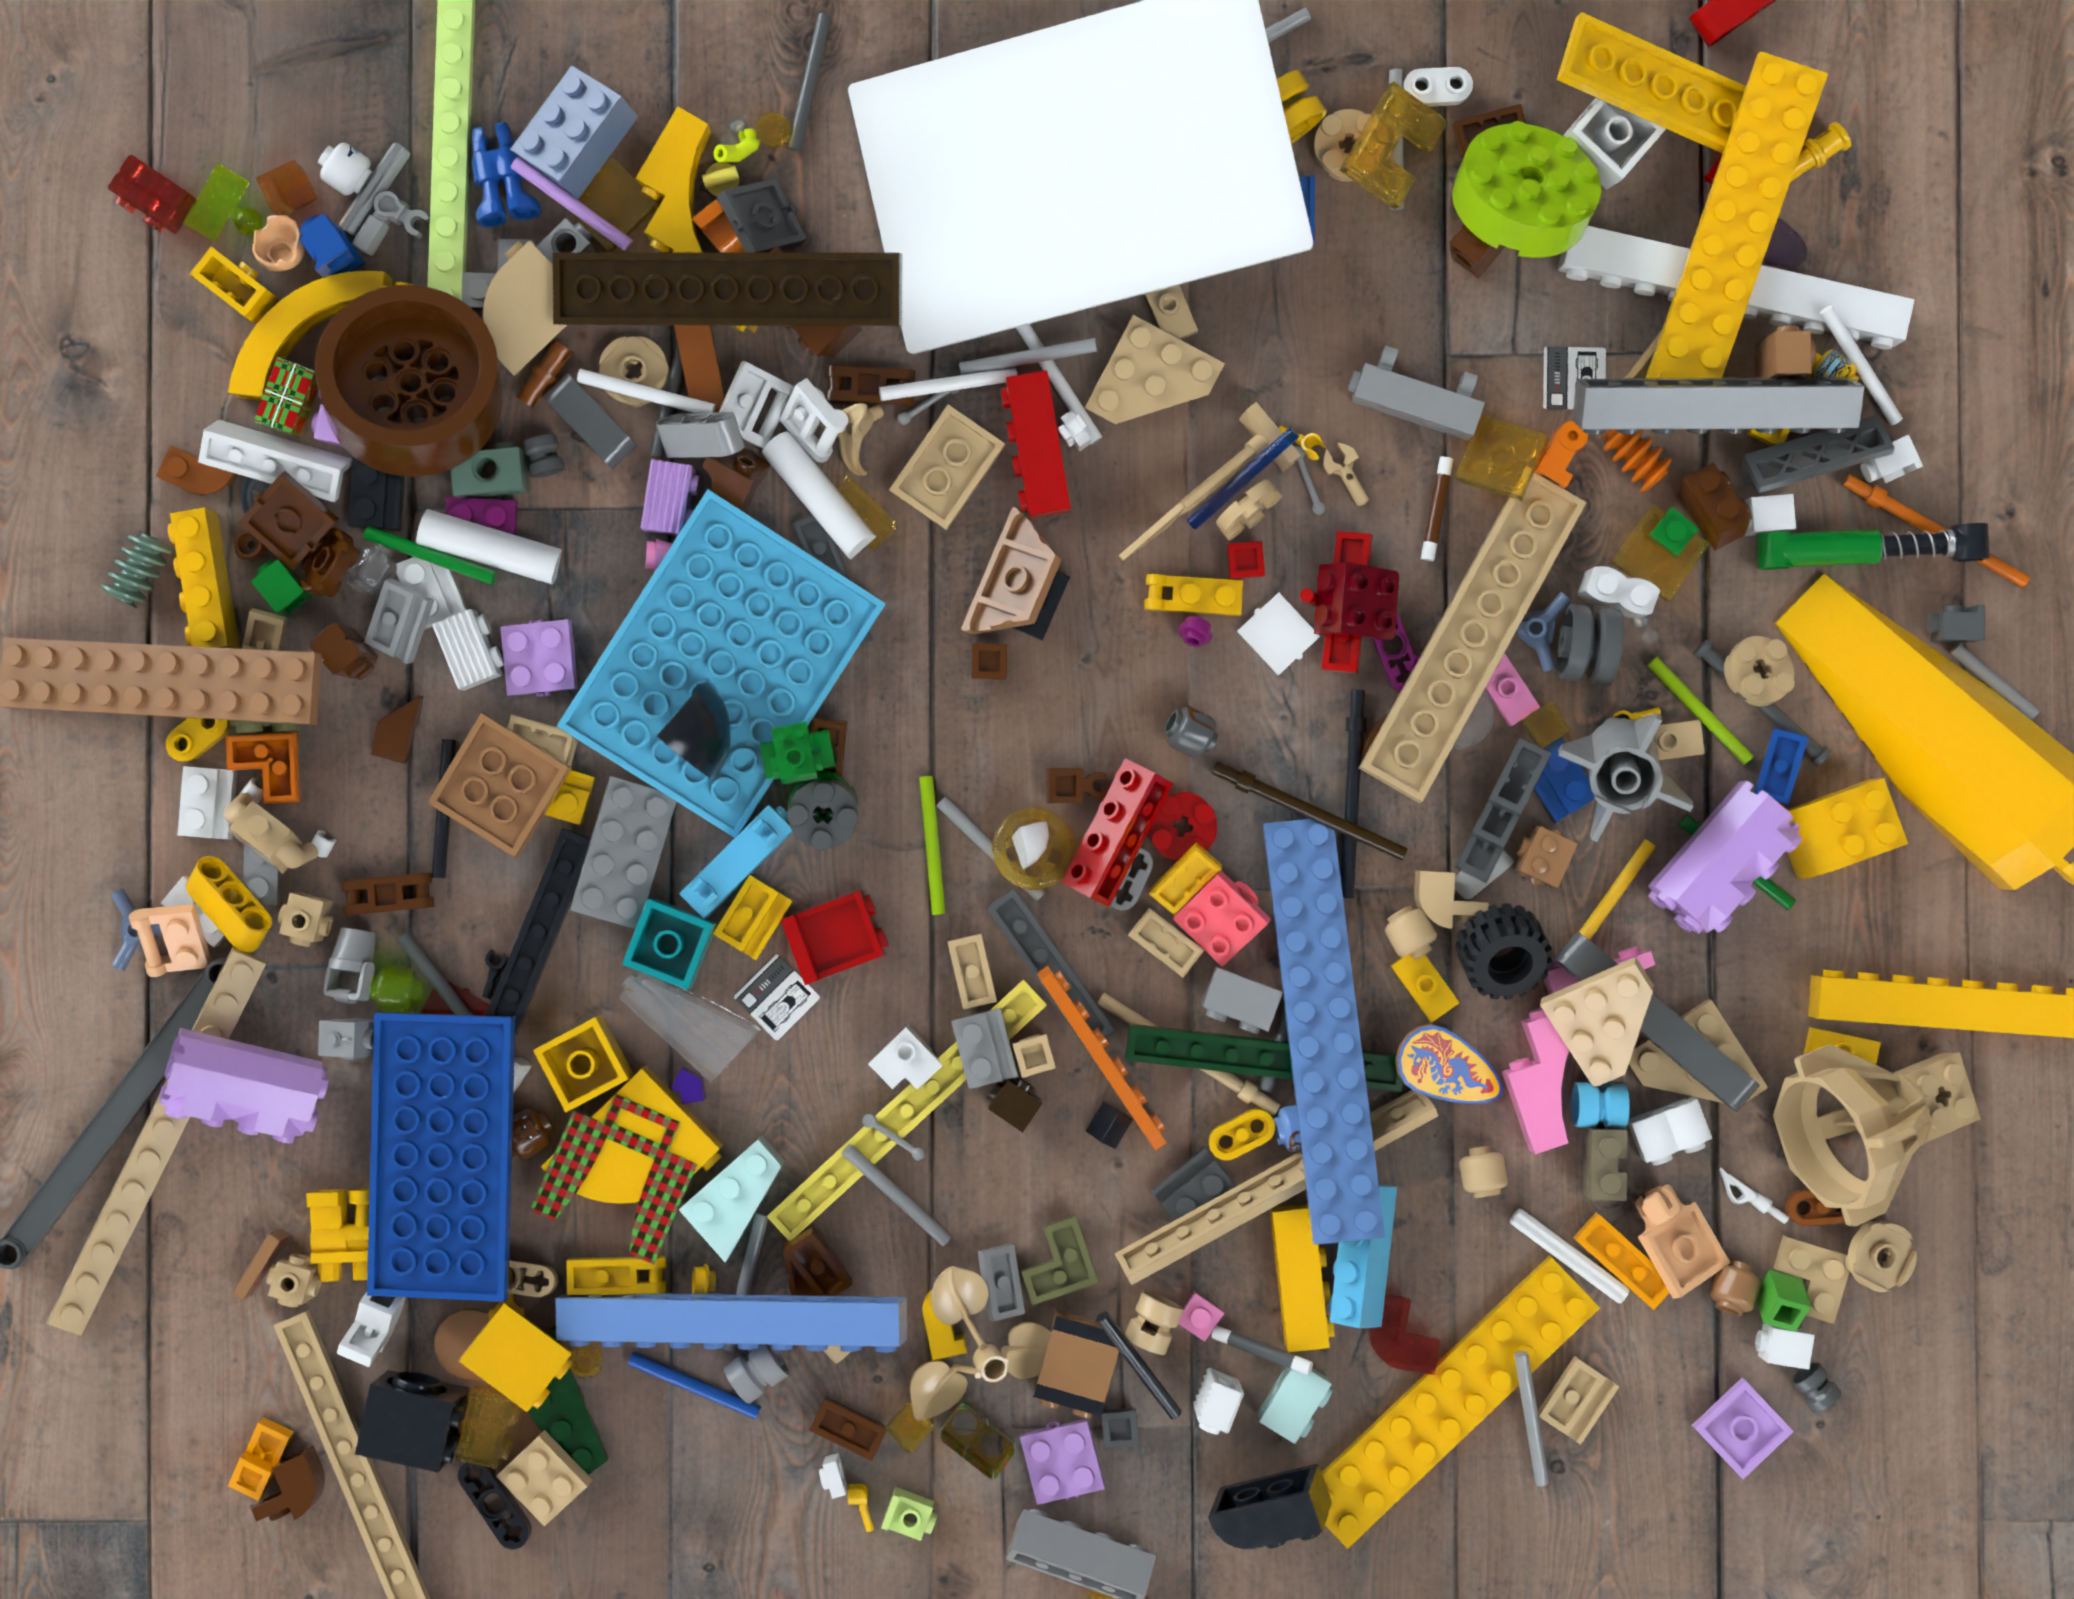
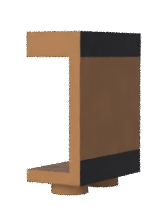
M1056 1309L1039 1377L1033 1388V1397L1039 1399V1404L1057 1409L1059 1405L1072 1408V1413L1084 1418H1092L1093 1414L1101 1416L1119 1350L1097 1321Z

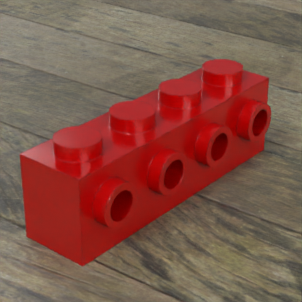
M1045 370L1006 377L1007 387L1000 388L1003 408L1011 409L1012 422H1006L1009 443L1016 442L1018 456H1013L1012 461L1015 478L1022 476L1024 490L1018 491L1021 512L1028 511L1029 520L1070 513L1071 506L1048 372Z
M1124 759L1120 769L1115 774L1104 800L1100 803L1089 829L1085 832L1076 854L1067 866L1061 883L1110 907L1173 783L1149 769Z

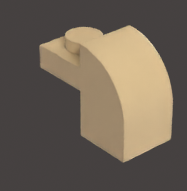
M1415 870V903L1418 909L1423 910L1432 924L1452 929L1453 915H1457V922H1466L1468 918L1473 920L1476 917L1474 913L1482 910V912L1489 910V903L1454 900L1455 873Z

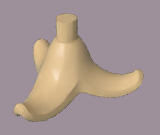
M863 403L852 405L846 409H834L843 411L849 420L845 430L837 435L842 460L852 473L865 476L868 471L861 466L859 460L861 442L872 427L873 422L883 417V410L877 404L868 409L867 405ZM820 421L818 426L825 430L826 426Z

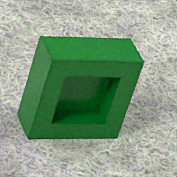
M1671 507L1648 534V537L1673 557H1677L1700 528Z

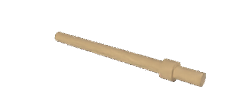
M1105 992L1097 1002L1098 1005L1128 1024L1157 1026ZM1200 1069L1235 1091L1237 1098L1247 1104L1252 1102L1272 1116L1276 1114L1281 1105L1258 1090L1259 1086L1248 1079L1243 1081L1230 1072Z

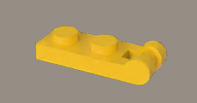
M1146 574V585L1149 586L1148 598H1145L1144 601L1145 610L1241 616L1243 580ZM1163 587L1173 588L1172 600L1162 599Z
M657 1256L654 1264L638 1257L569 1258L566 1260L567 1295L661 1294L666 1292V1281L663 1280L666 1256ZM639 1270H649V1281H639Z

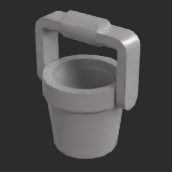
M340 928L332 956L328 962L323 988L325 996L333 997L336 1002L354 1004L357 1001L365 1002L369 999L375 971L374 951L376 933L351 928ZM340 971L360 974L357 992L348 989H337Z

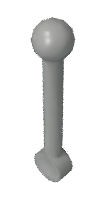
M960 390L936 393L910 411L900 412L897 420L901 425H907L911 418L949 393L957 394Z
M1296 446L1295 448L1301 456L1295 461L1299 465L1313 501L1312 511L1316 515H1322L1326 510V506L1323 502H1320L1303 459L1305 452L1302 447Z
M868 1113L864 1115L862 1123L865 1127H873L912 1153L914 1160L921 1161L925 1158V1150L923 1148H915L876 1121L874 1114Z

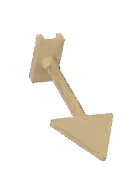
M1257 402L1246 409L1238 419L1253 436L1252 439L1245 443V448L1186 495L1181 502L1119 555L1123 561L1171 526L1178 516L1195 508L1252 460H1259L1267 453L1279 469L1284 472L1301 456Z

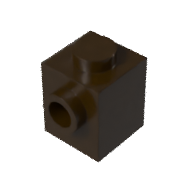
M1017 1077L1015 1081L1011 1078L1006 1079L1004 1084L1000 1081L996 1082L986 1097L991 1100L988 1109L1022 1133L1043 1104V1101L1032 1093L1035 1088L1020 1077Z

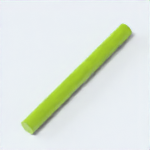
M1658 656L1654 657L1647 664L1648 668L1743 765L1747 764L1754 757Z
M933 776L919 777L931 910L932 915L946 914L934 782Z

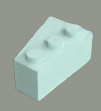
M763 1135L679 1209L724 1262L732 1254L785 1162Z

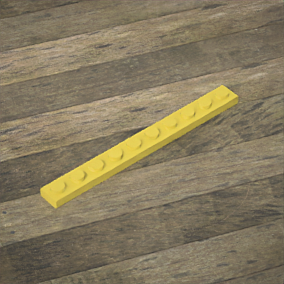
M1023 979L989 1011L1001 1008L1010 1040L1043 1010L1047 1004ZM954 1042L938 1057L943 1066L918 1090L910 1083L875 1115L876 1121L903 1139L966 1081L957 1042ZM863 1126L766 1217L788 1241L793 1240L864 1175L842 1155V1152L848 1145L852 1144L870 1162L876 1164L897 1143L875 1128Z

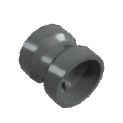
M555 434L536 436L522 443L524 453L530 457L529 471L532 478L546 477L565 470L563 459L558 456L556 450L559 444Z
M1818 1362L1810 1364L1809 1370L1801 1369L1791 1380V1384L1797 1392L1805 1395L1806 1404L1814 1413L1829 1408L1841 1396L1840 1389L1834 1382L1828 1381L1826 1378L1827 1372Z

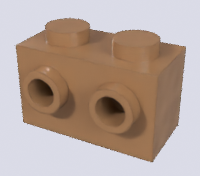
M1781 326L1774 333L1767 334L1765 339L1755 345L1756 378H1805L1810 375L1811 363L1814 362L1816 356V345L1814 341H1811V331H1799L1798 326Z

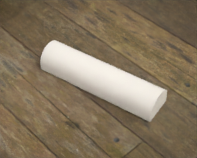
M782 432L766 444L762 450V455L849 559H852L877 537L790 432Z
M430 509L425 511L416 537L418 545L553 585L557 579L562 549Z

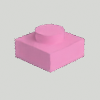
M1195 1291L1184 1306V1311L1178 1324L1205 1342L1224 1315V1311Z

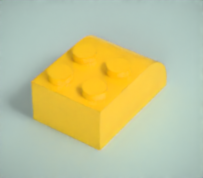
M1884 778L1868 779L1786 809L1793 816L1790 823H1798L1800 826L1798 834L1802 837L1800 844L1792 852L1788 853L1797 879H1806L1829 873L1908 844Z

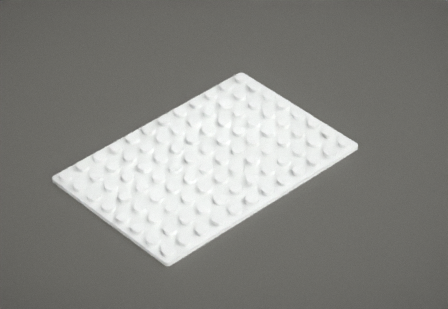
M1144 0L851 84L848 88L884 252L902 253L901 328L906 349L911 354L926 352L1309 251L1313 248V237L1259 0Z

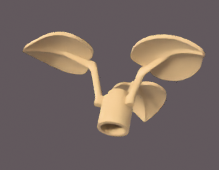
M956 1266L946 1268L933 1285L931 1293L932 1309L936 1317L945 1325H953L962 1318L964 1319L979 1347L973 1356L975 1368L954 1364L949 1368L942 1360H932L922 1364L914 1372L910 1381L909 1389L914 1418L917 1421L932 1418L947 1411L961 1400L966 1392L968 1383L965 1376L958 1371L973 1374L977 1379L982 1376L991 1383L1002 1380L1007 1372L1019 1379H1029L1038 1376L1051 1331L1035 1322L1018 1324L1008 1334L1009 1346H1003L1000 1353L994 1345L984 1343L969 1316L979 1313L985 1307L989 1297L986 1282L979 1274L972 1270Z

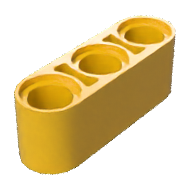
M214 856L200 858L186 882L187 893L235 948L243 952L256 951L272 926L270 914L221 859Z

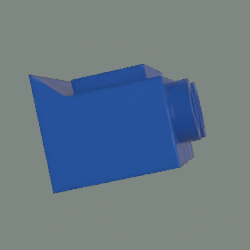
M324 213L320 216H311L301 224L299 231L303 236L299 239L311 257L316 261L315 271L325 278L330 275L356 271L366 264L343 229Z

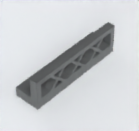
M1875 415L1860 420L1859 428H1846L1844 433L1821 431L1744 454L1740 475L1745 485L1754 483L1758 493H1762L1893 454L1895 447L1879 416Z

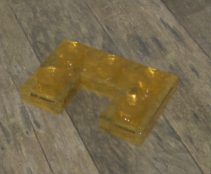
M1393 81L1385 89L1341 166L1340 171L1395 210L1402 205L1416 180L1415 176L1389 158L1398 141L1403 136L1425 153L1433 150L1448 121Z

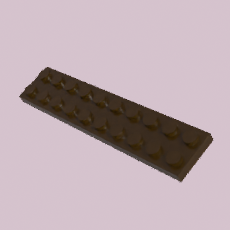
M553 253V324L902 327V253Z

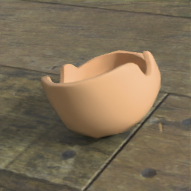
M286 215L268 216L267 224L263 229L254 231L252 252L259 265L273 272H281L292 269L301 262L306 248L299 239L303 235L299 231L300 227L295 220Z

